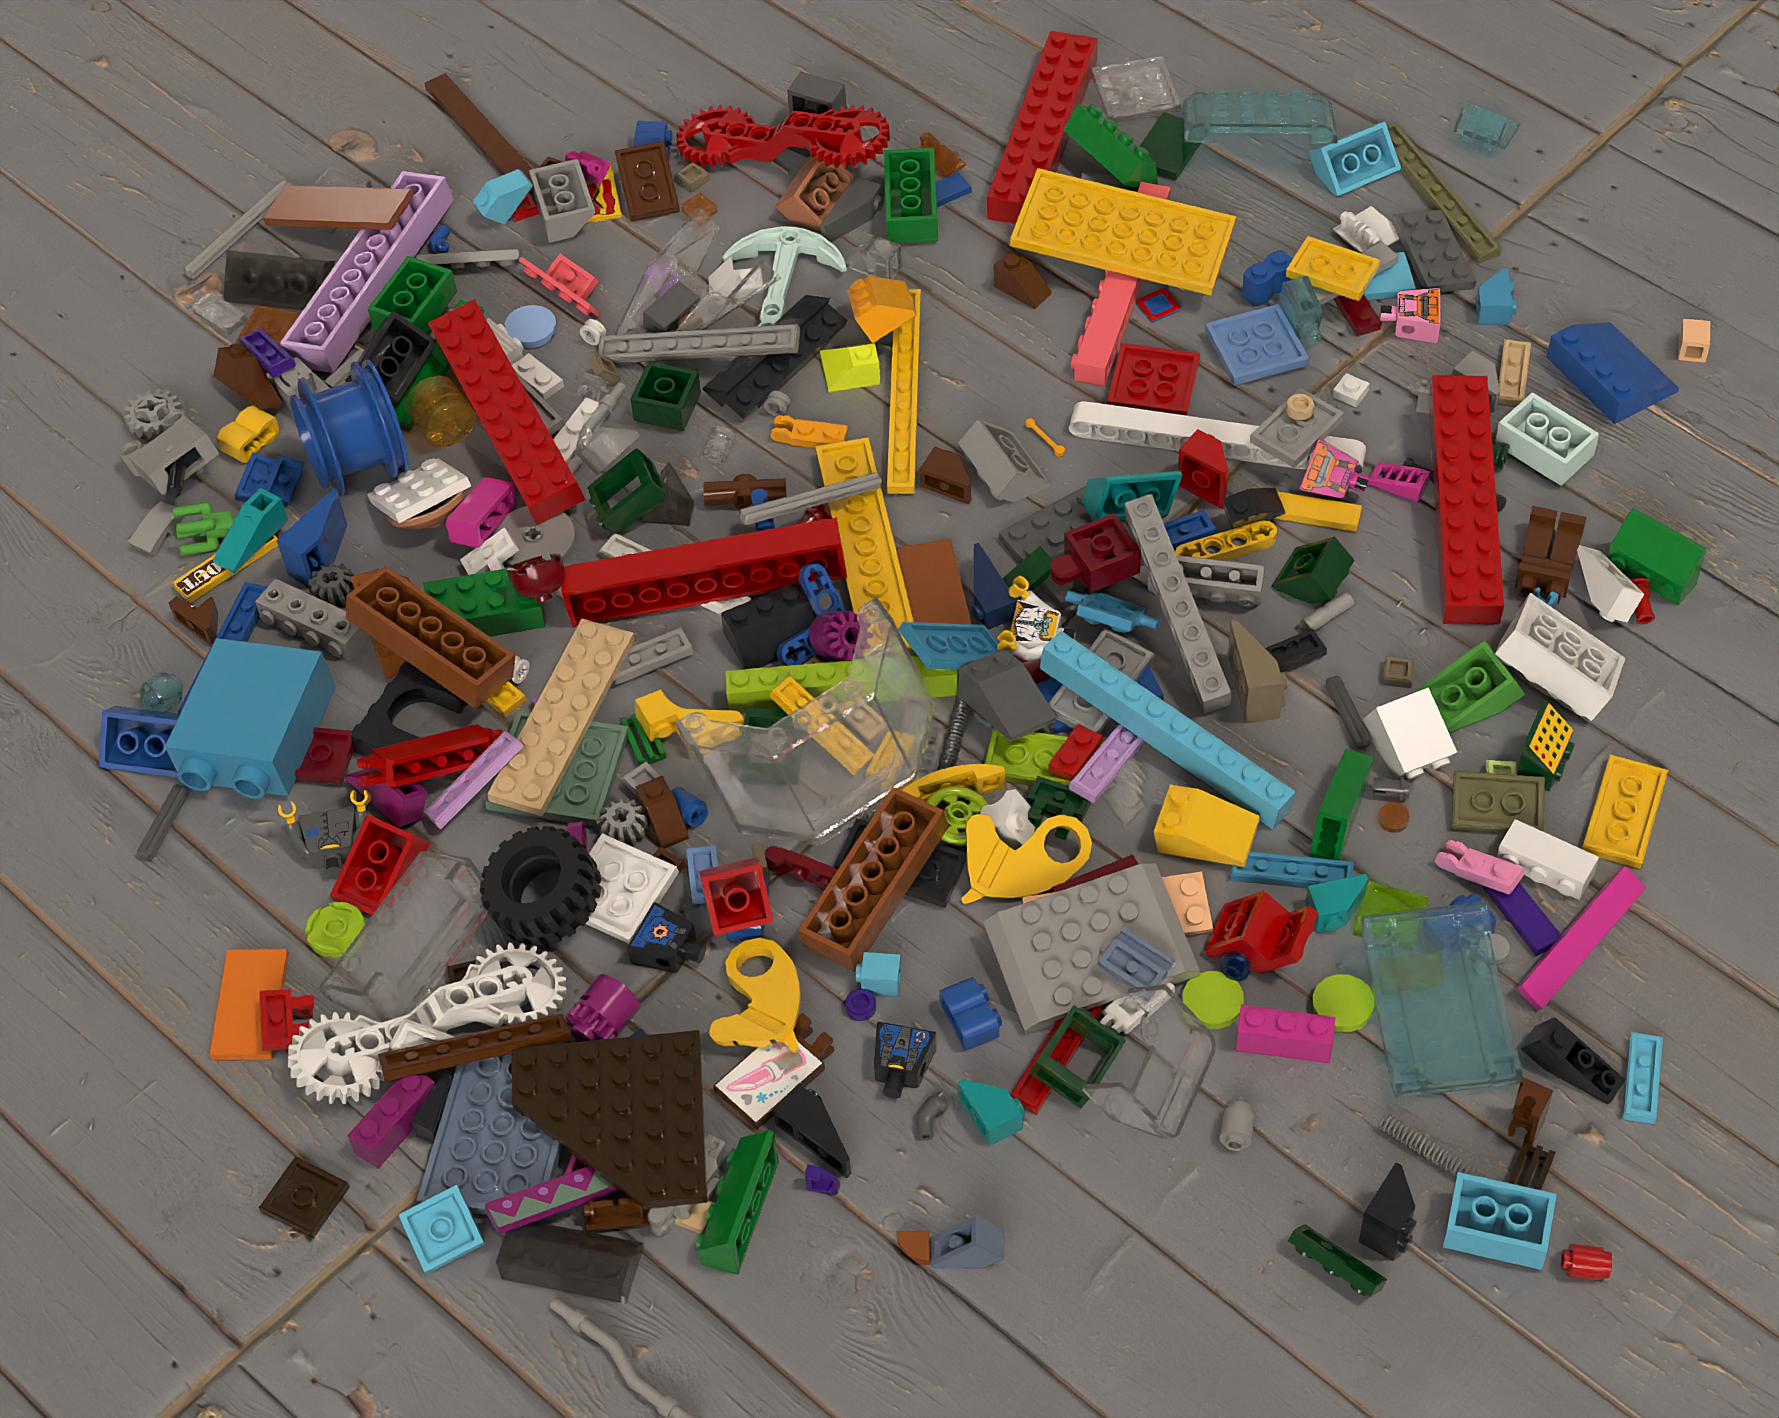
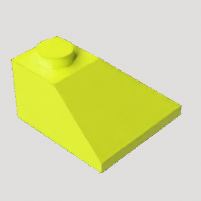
M875 343L820 351L828 392L880 384V368Z

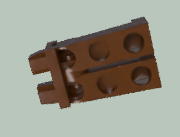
M1532 506L1522 561L1519 565L1515 587L1518 588L1519 596L1526 598L1529 593H1532L1535 588L1539 587L1541 593H1545V600H1547L1551 591L1559 594L1557 604H1559L1562 597L1566 598L1571 572L1587 517L1561 512L1550 559H1547L1558 511Z

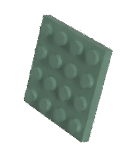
M517 710L509 732L515 738H518L531 712ZM592 721L543 816L490 802L488 796L485 802L486 809L563 822L584 821L585 825L598 827L597 817L601 816V808H606L628 739V726ZM498 773L494 776L492 784L494 783Z

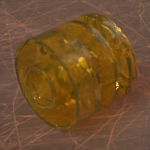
M429 377L418 383L407 396L405 403L406 412L432 446L444 448L455 445L468 436L475 425V410L448 377Z

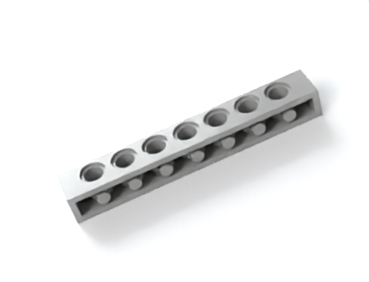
M1152 494L1126 502V520L1136 545L1141 551L1143 563L1203 714L1231 705L1230 688Z

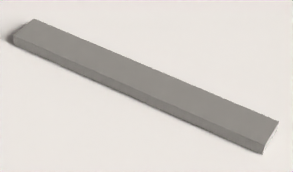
M795 324L600 336L598 354L613 361V363L798 353L800 327Z

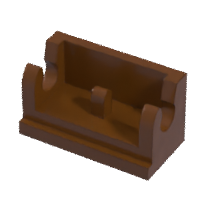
M1524 1077L1522 1078L1512 1112L1514 1117L1508 1128L1509 1137L1515 1134L1516 1128L1523 1127L1527 1130L1524 1140L1531 1142L1530 1146L1533 1147L1545 1122L1553 1090Z

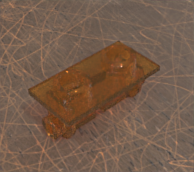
M924 132L920 136L921 146L918 148H934L935 168L948 177L966 166V163L959 158L957 152H953L944 144H940V141L932 133Z

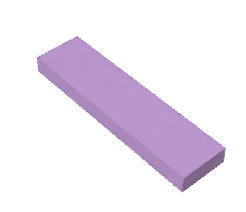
M1119 724L1070 782L1069 789L1088 801L1095 803L1145 741Z
M504 731L423 814L439 829H442L524 745L513 735Z

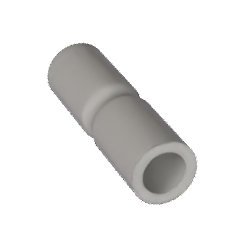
M1341 593L1326 603L1324 607L1318 608L1301 619L1300 625L1304 631L1310 629L1316 631L1331 619L1336 618L1353 607L1354 600L1349 593Z

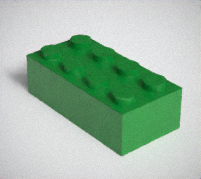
M934 148L884 150L887 243L938 241Z
M506 569L423 582L425 593L489 637L545 627L541 602H536L535 598H525L519 595L512 587Z

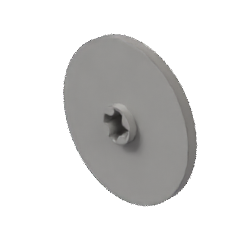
M527 506L510 512L494 530L493 534L495 535L505 527L520 551L503 562L511 568L515 563L542 556L545 560H551L550 554L554 553L561 554L563 560L571 552L575 543L573 523L564 512L537 525Z

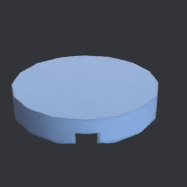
M538 305L522 306L515 309L507 316L504 323L508 335L512 339L514 337L518 338L523 348L526 349L538 348L547 344L551 340V336L557 331L556 319L549 309Z

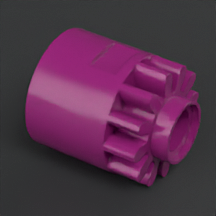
M853 611L824 612L815 618L810 627V644L815 653L824 659L852 660L854 658H862V652L871 648L867 644L868 639L874 638L873 634H868L871 623H865L863 621L864 615L856 614Z
M600 974L575 1003L565 1018L568 1020L567 1024L572 1027L570 1030L571 1034L578 1042L613 1039L620 1034L640 1009V1003L634 993L623 983L609 975Z

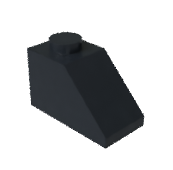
M1250 488L1223 498L1224 511L1232 529L1258 521H1268L1286 514L1276 488Z

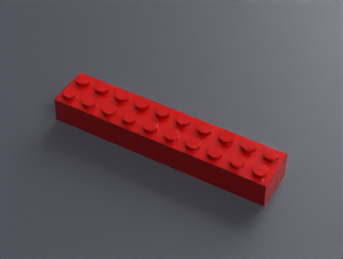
M1057 31L1049 32L987 195V219L1016 224L1037 168L1057 172L1070 137L1063 129L1077 105L1082 104L1097 62L1098 38Z
M473 299L430 321L428 325L536 524L539 525L585 501L586 499L476 300Z
M1432 375L1429 390V411L1442 624L1500 625L1504 609L1488 378L1487 376Z
M836 517L580 564H571L564 566L565 577L561 584V591L573 628L578 627L581 619L601 623L707 604L714 601L718 602L773 592L795 582H798L801 586L798 578L799 572L807 564L823 566L831 581L848 577ZM810 571L811 575L808 577V581L816 583L815 577L818 576V573Z

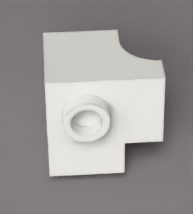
M1016 789L1006 791L998 802L982 807L980 814L991 817L1000 840L1014 850L1020 848L1035 830L1034 825L1028 820V812L1031 806Z

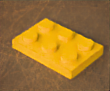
M1307 236L1287 267L1286 277L1359 301L1378 271L1380 260Z

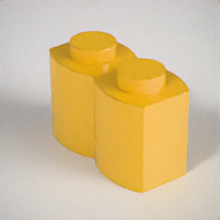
M252 405L241 411L234 422L221 428L216 438L222 452L242 463H246L249 461L252 452L258 453L261 447L271 443L279 434L280 429L274 416Z

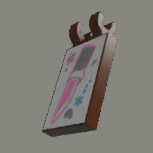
M804 1013L797 1017L793 1029L797 1039L798 1052L793 1053L785 1044L779 1042L765 1048L756 1047L713 1085L714 1092L756 1130L774 1116L773 1109L797 1084L805 1088L825 1070V1064L822 1060L835 1051L834 1047L831 1046L833 1039L825 1032L819 1035L812 1046L804 1040L813 1033V1029L809 1026L812 1023L811 1019Z

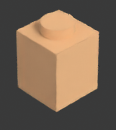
M1683 319L1679 334L1678 360L1706 362L1710 347L1711 321Z

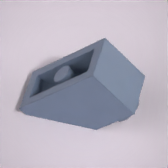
M974 1216L931 1237V1267L935 1269H982L1004 1259V1228L978 1216Z

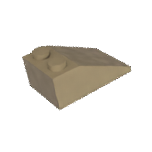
M1231 620L1228 658L1245 723L1280 719L1281 707L1285 706L1283 690L1287 689L1285 672H1280L1277 660L1237 620Z

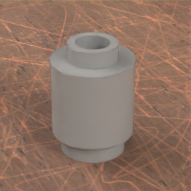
M1230 1102L1223 1111L1220 1142L1232 1151H1241L1252 1143L1255 1115L1252 1112V1107L1246 1102Z

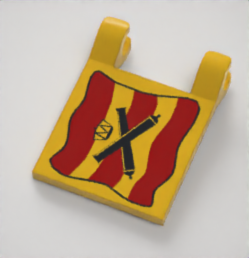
M611 164L600 185L585 181L595 208V214L587 223L622 217Z

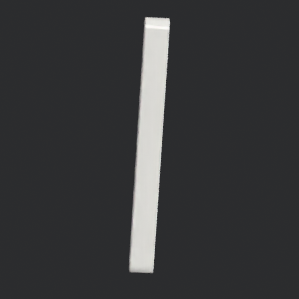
M1086 401L1075 404L1069 425L1070 432L1081 438L1178 452L1181 446L1199 429L1221 441L1223 452L1227 459L1293 468L1250 442L1251 434L1259 427L1255 425ZM1327 436L1324 439L1326 442L1357 459L1359 464L1355 472L1358 474L1362 472L1366 453V446L1362 442ZM1315 448L1295 467L1296 469L1307 470Z

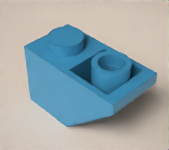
M1502 268L1478 288L1476 300L1478 325H1510L1511 315L1516 314L1517 301L1516 298H1512L1514 280L1509 279L1508 268Z

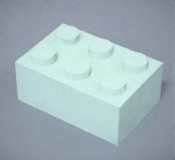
M1532 392L1499 422L1495 443H1499L1501 447L1508 445L1509 454L1562 486L1594 456L1599 433Z

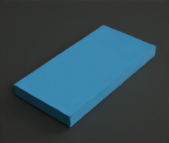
M902 622L898 628L927 669H959L962 666L998 652L997 645L999 643L985 625Z

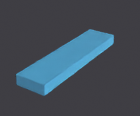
M1250 851L1245 867L1231 866L1230 880L1308 888L1310 885L1353 877L1354 862Z

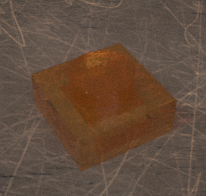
M701 192L681 204L682 212L696 224H700L717 213V205Z

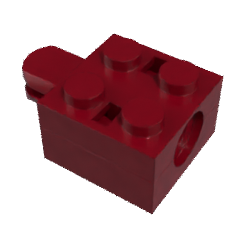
M1113 513L1065 532V555L1051 561V578L1056 584L1062 586L1081 579L1088 591L1092 593L1139 574L1141 551L1116 514Z

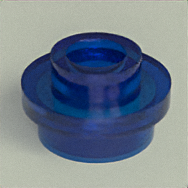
M1231 952L1220 961V969L1227 978L1243 981L1250 974V961L1240 952Z

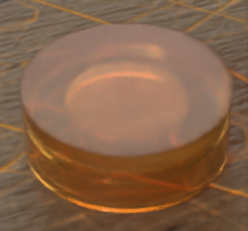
M1391 802L1381 807L1378 822L1384 830L1397 833L1407 827L1409 811L1404 805Z

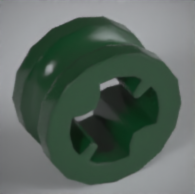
M1496 442L1493 447L1494 465H1498L1499 469H1503L1508 456L1509 446L1501 447Z

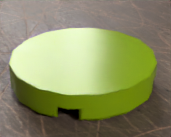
M347 902L328 903L329 906L323 909L321 907L316 909L308 918L305 933L308 944L315 953L324 957L338 958L358 949L364 941L367 931L365 919L356 906Z
M1205 971L1200 973L1199 976L1191 978L1186 983L1182 993V1008L1186 1016L1192 1022L1194 1020L1200 1024V1027L1206 1029H1222L1232 1025L1240 1015L1241 1005H1244V992L1240 984L1230 975L1220 971Z
M1336 974L1325 978L1316 986L1313 993V1013L1335 1017V1032L1351 1033L1360 1030L1367 1024V1021L1370 1020L1374 1013L1375 1001L1370 987L1361 979L1349 974Z

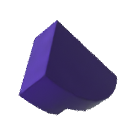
M807 1164L805 1180L808 1190L833 1195L838 1194L840 1182L832 1173L820 1167Z

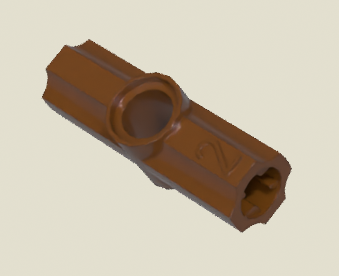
M740 474L733 481L704 482L705 506L734 504L737 509L741 510L753 506L751 493L756 489H764L767 492L768 502L787 497L786 478L757 480L753 475Z

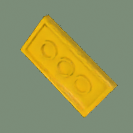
M1610 754L1582 850L1605 860L1641 869L1668 770Z

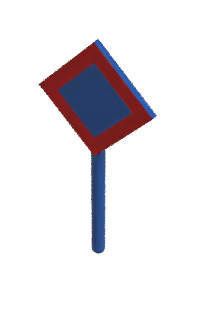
M1163 284L1161 289L1136 300L1137 305L1151 323L1181 310L1167 291L1169 285Z

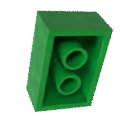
M407 256L367 308L373 330L377 331L383 320L394 310L427 333L430 329L428 323L441 315L457 293L452 270Z

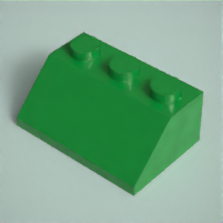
M1632 508L1612 541L1607 558L1623 574L1631 579H1648L1650 581L1649 589L1679 605L1697 585L1707 548Z

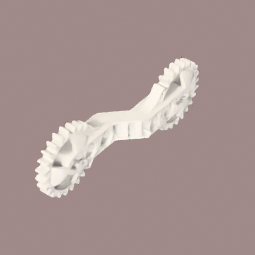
M509 943L507 950H503L500 945H496V953L486 949L484 958L476 957V964L469 965L466 975L461 981L439 987L408 1015L382 1023L373 1021L363 1015H359L353 1021L350 1020V1013L348 1012L345 1014L344 1019H339L336 1012L333 1013L331 1020H328L322 1014L320 1023L310 1019L309 1029L301 1026L299 1028V1035H293L292 1045H289L288 1068H291L290 1076L291 1078H297V1087L306 1085V1095L314 1091L317 1092V1101H320L325 1095L329 1096V1104H332L336 1097H340L342 1104H346L348 1096H351L358 1102L359 1093L362 1092L369 1097L371 1087L379 1089L380 1080L384 1081L378 1054L393 1051L390 1042L404 1018L445 1033L449 1029L475 1021L498 1028L503 1023L512 1025L556 1015L557 1009H562L563 999H565L566 977H562L563 968H556V959L547 961V951L542 952L540 955L536 954L537 946H533L528 951L525 950L524 943H521L519 949H514L513 944ZM509 961L512 965L501 969L500 963ZM530 964L540 968L534 977H532L529 969L526 968ZM530 1001L533 1011L523 1013L521 1007ZM333 1031L335 1037L326 1042L324 1033ZM322 1066L326 1075L329 1076L324 1082L313 1078ZM354 1076L355 1083L346 1085L343 1079Z

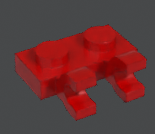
M291 989L259 991L262 1051L288 1050L289 1045H292L293 1035H299V1028L303 1026L309 1029V1022L293 1024L292 1014H296L301 1018H313L314 997L313 995L291 997Z

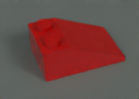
M367 814L330 896L354 905L359 910L380 919L418 871L431 842Z

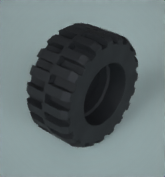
M536 826L527 828V832L522 833V831H518L512 834L513 838L500 843V849L496 853L492 852L488 858L489 865L484 866L481 876L485 880L480 882L483 907L499 927L510 938L518 940L519 943H524L525 945L533 943L535 946H545L548 941L555 944L562 941V937L566 935L571 937L576 933L575 929L580 925L584 926L588 922L589 918L587 916L590 912L594 913L598 905L595 899L600 898L601 886L599 885L601 883V874L597 869L596 862L577 838L571 836L564 829L556 830L554 826H543L542 830H540ZM550 869H561L558 882L550 893L537 901L521 903L524 889L535 876Z

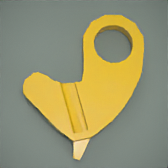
M985 814L972 816L966 822L965 829L967 872L971 889L961 900L965 905L984 896L993 898L1026 897L1052 889L1055 885L1064 883L1089 859L1092 841L1088 829L1077 818L1066 815L1054 816L1044 820L1020 848L1013 850L1000 840L990 816ZM1063 827L1069 829L1078 839L1079 849L1072 861L1059 863L1047 855L1044 848V840L1047 833L1053 828Z
M755 938L743 941L731 950L725 965L730 984L741 994L745 995L751 1003L748 1004L749 1008L740 1015L735 1014L730 1017L714 1020L709 1030L711 1040L715 1044L724 1047L750 1046L765 1048L779 1042L785 1044L793 1053H796L799 1049L793 1029L800 1010L801 988L795 965L786 952L773 940ZM765 956L773 960L771 968L762 975L748 977L740 973L743 963L753 957Z

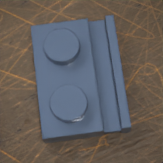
M1123 927L1118 937L1113 940L1098 960V966L1147 999H1150L1166 978L1170 969L1175 966V960Z

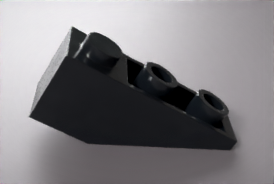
M1556 1017L1536 1025L1520 1048L1547 1072L1606 1104L1612 1102L1625 1081L1618 1072Z

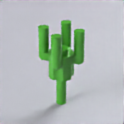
M209 502L173 507L174 518L202 514L203 518L198 521L176 524L178 539L206 535L207 541L179 545L181 556L217 550L219 548L218 538H224L227 535L236 517H231L230 510L213 513L212 505Z

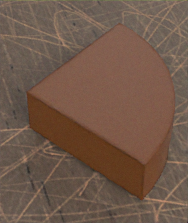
M929 1230L896 1231L899 1248L907 1256L914 1259V1262L930 1265Z

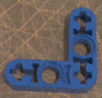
M819 564L804 565L799 572L798 578L816 616L828 611H846L824 567ZM810 571L818 573V576L815 577L816 583L808 581V577L811 575ZM817 585L825 586L824 589L817 590L815 593L813 592L814 589H818ZM825 593L832 600L831 606L826 610L822 609L819 605V598ZM810 627L778 646L776 655L781 664L785 666L800 665L817 655L808 643ZM802 646L804 649L793 654L794 660L786 658V654L789 653L788 647L796 649Z

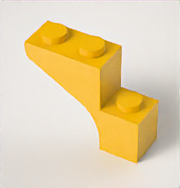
M661 689L635 699V716L650 742L654 741V738H665L677 731L691 756L699 753L709 752L714 747L727 742H734L739 737H742L744 718L738 711L681 708L669 701Z

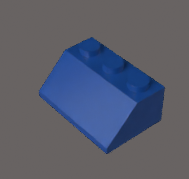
M114 706L102 710L99 767L177 777L178 772L165 745L180 714Z

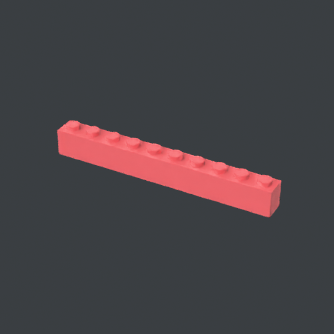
M1141 182L1137 192L1170 200L1171 187ZM1105 270V280L1101 279L1098 288L1099 297L1093 300L1091 313L1093 314L1092 316H1087L1084 328L1086 333L1085 335H1080L1078 341L1079 352L1078 354L1074 353L1071 360V369H1074V381L1104 387L1106 386L1143 282L1141 278Z

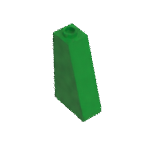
M1348 749L1344 750L1318 811L1310 857L1341 860L1370 778L1373 756Z

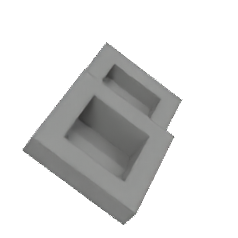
M160 501L140 523L129 544L155 556L166 534L173 536L177 528L176 524H179L182 517L174 518V506Z

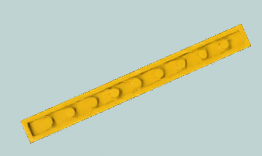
M909 289L917 315L893 330L887 494H915L921 289Z

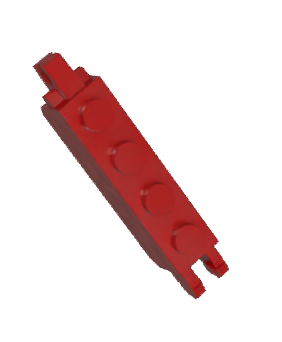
M475 724L372 749L371 755L357 759L358 768H373V771L358 776L359 785L371 786L383 783L388 787H397L465 770L503 731L500 729L483 728Z

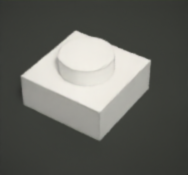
M1346 373L1333 389L1332 397L1357 407L1369 391L1370 383Z

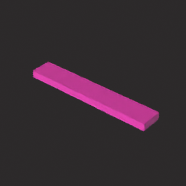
M1627 866L1618 869L1516 987L1536 1011L1543 1009L1646 889Z

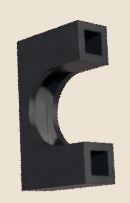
M408 661L404 662L393 681L386 685L383 694L377 702L370 706L367 715L361 723L354 727L351 739L355 752L362 756L372 754V749L420 738L393 725L397 714L411 704L429 702L461 714L468 703Z

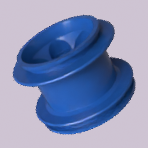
M370 360L363 361L362 367L355 361L351 363L352 381L312 394L307 383L300 379L297 384L299 398L295 394L290 396L295 424L314 474L323 489L329 488L330 481L340 496H343L345 493L344 476L379 464H383L387 473L393 478L397 477L398 468L402 472L409 469L406 445L395 410L384 383Z

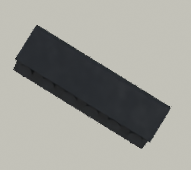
M805 295L772 325L797 324L800 327L798 353L737 356L709 381L702 390L721 407L727 404L744 419L756 407L760 408L765 403L770 392L780 390L827 346L829 340L846 326L848 320L828 304L830 298Z

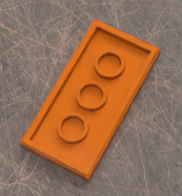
M287 949L227 950L209 1053L212 1061L273 1060L274 1050L262 1051L259 991L284 990L289 958Z

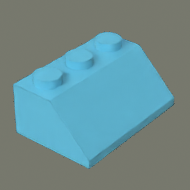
M1385 121L1369 125L1308 151L1316 176L1335 196L1342 195L1401 170Z

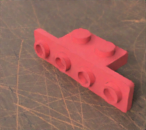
M562 254L558 255L546 273L523 257L518 260L525 266L523 271L533 279L539 276L542 279L540 283L552 292L555 288L559 290L558 296L567 303L571 304L572 301H575L577 303L576 308L586 316L590 313L596 317L601 315L598 310L586 302V299L597 286L599 280Z

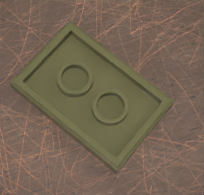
M1454 771L1451 830L1506 834L1516 819L1544 832L1545 777Z

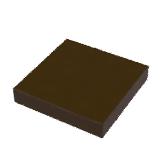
M295 1156L261 1203L259 1209L261 1213L314 1239L350 1186L347 1181Z

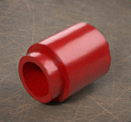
M1570 1243L1568 1250L1563 1249L1561 1269L1566 1270L1568 1277L1600 1281L1602 1278H1609L1611 1275L1612 1253L1604 1251L1603 1247Z

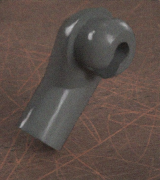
M932 1095L926 1099L917 1111V1129L920 1140H931L934 1137L932 1119L936 1114L943 1115L947 1111L948 1103L945 1098Z

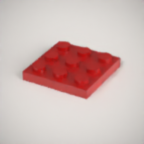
M1121 343L1107 405L1187 416L1199 366L1200 353Z

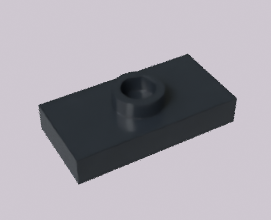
M1313 629L1265 648L1277 660L1280 672H1286L1327 654L1326 646Z

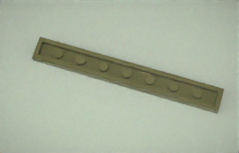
M1394 122L1387 125L1401 171L1433 210L1442 209L1453 234L1477 263H1481L1500 256L1501 248L1398 124Z

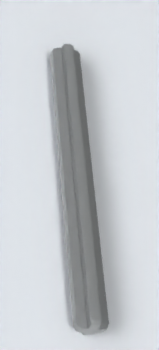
M281 180L188 263L184 267L185 274L191 279L199 276L260 221L285 185L291 184L286 180Z
M871 473L741 509L739 519L744 525L756 523L878 489L882 480L877 473Z

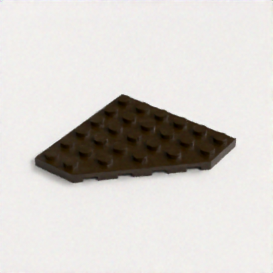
M699 1030L522 1047L512 1050V1105L519 1114L525 1115L532 1120L536 1127L554 1141L558 1140L585 1165L589 1164L600 1173L602 1178L619 1191H624L642 1209L708 1203L701 1037Z

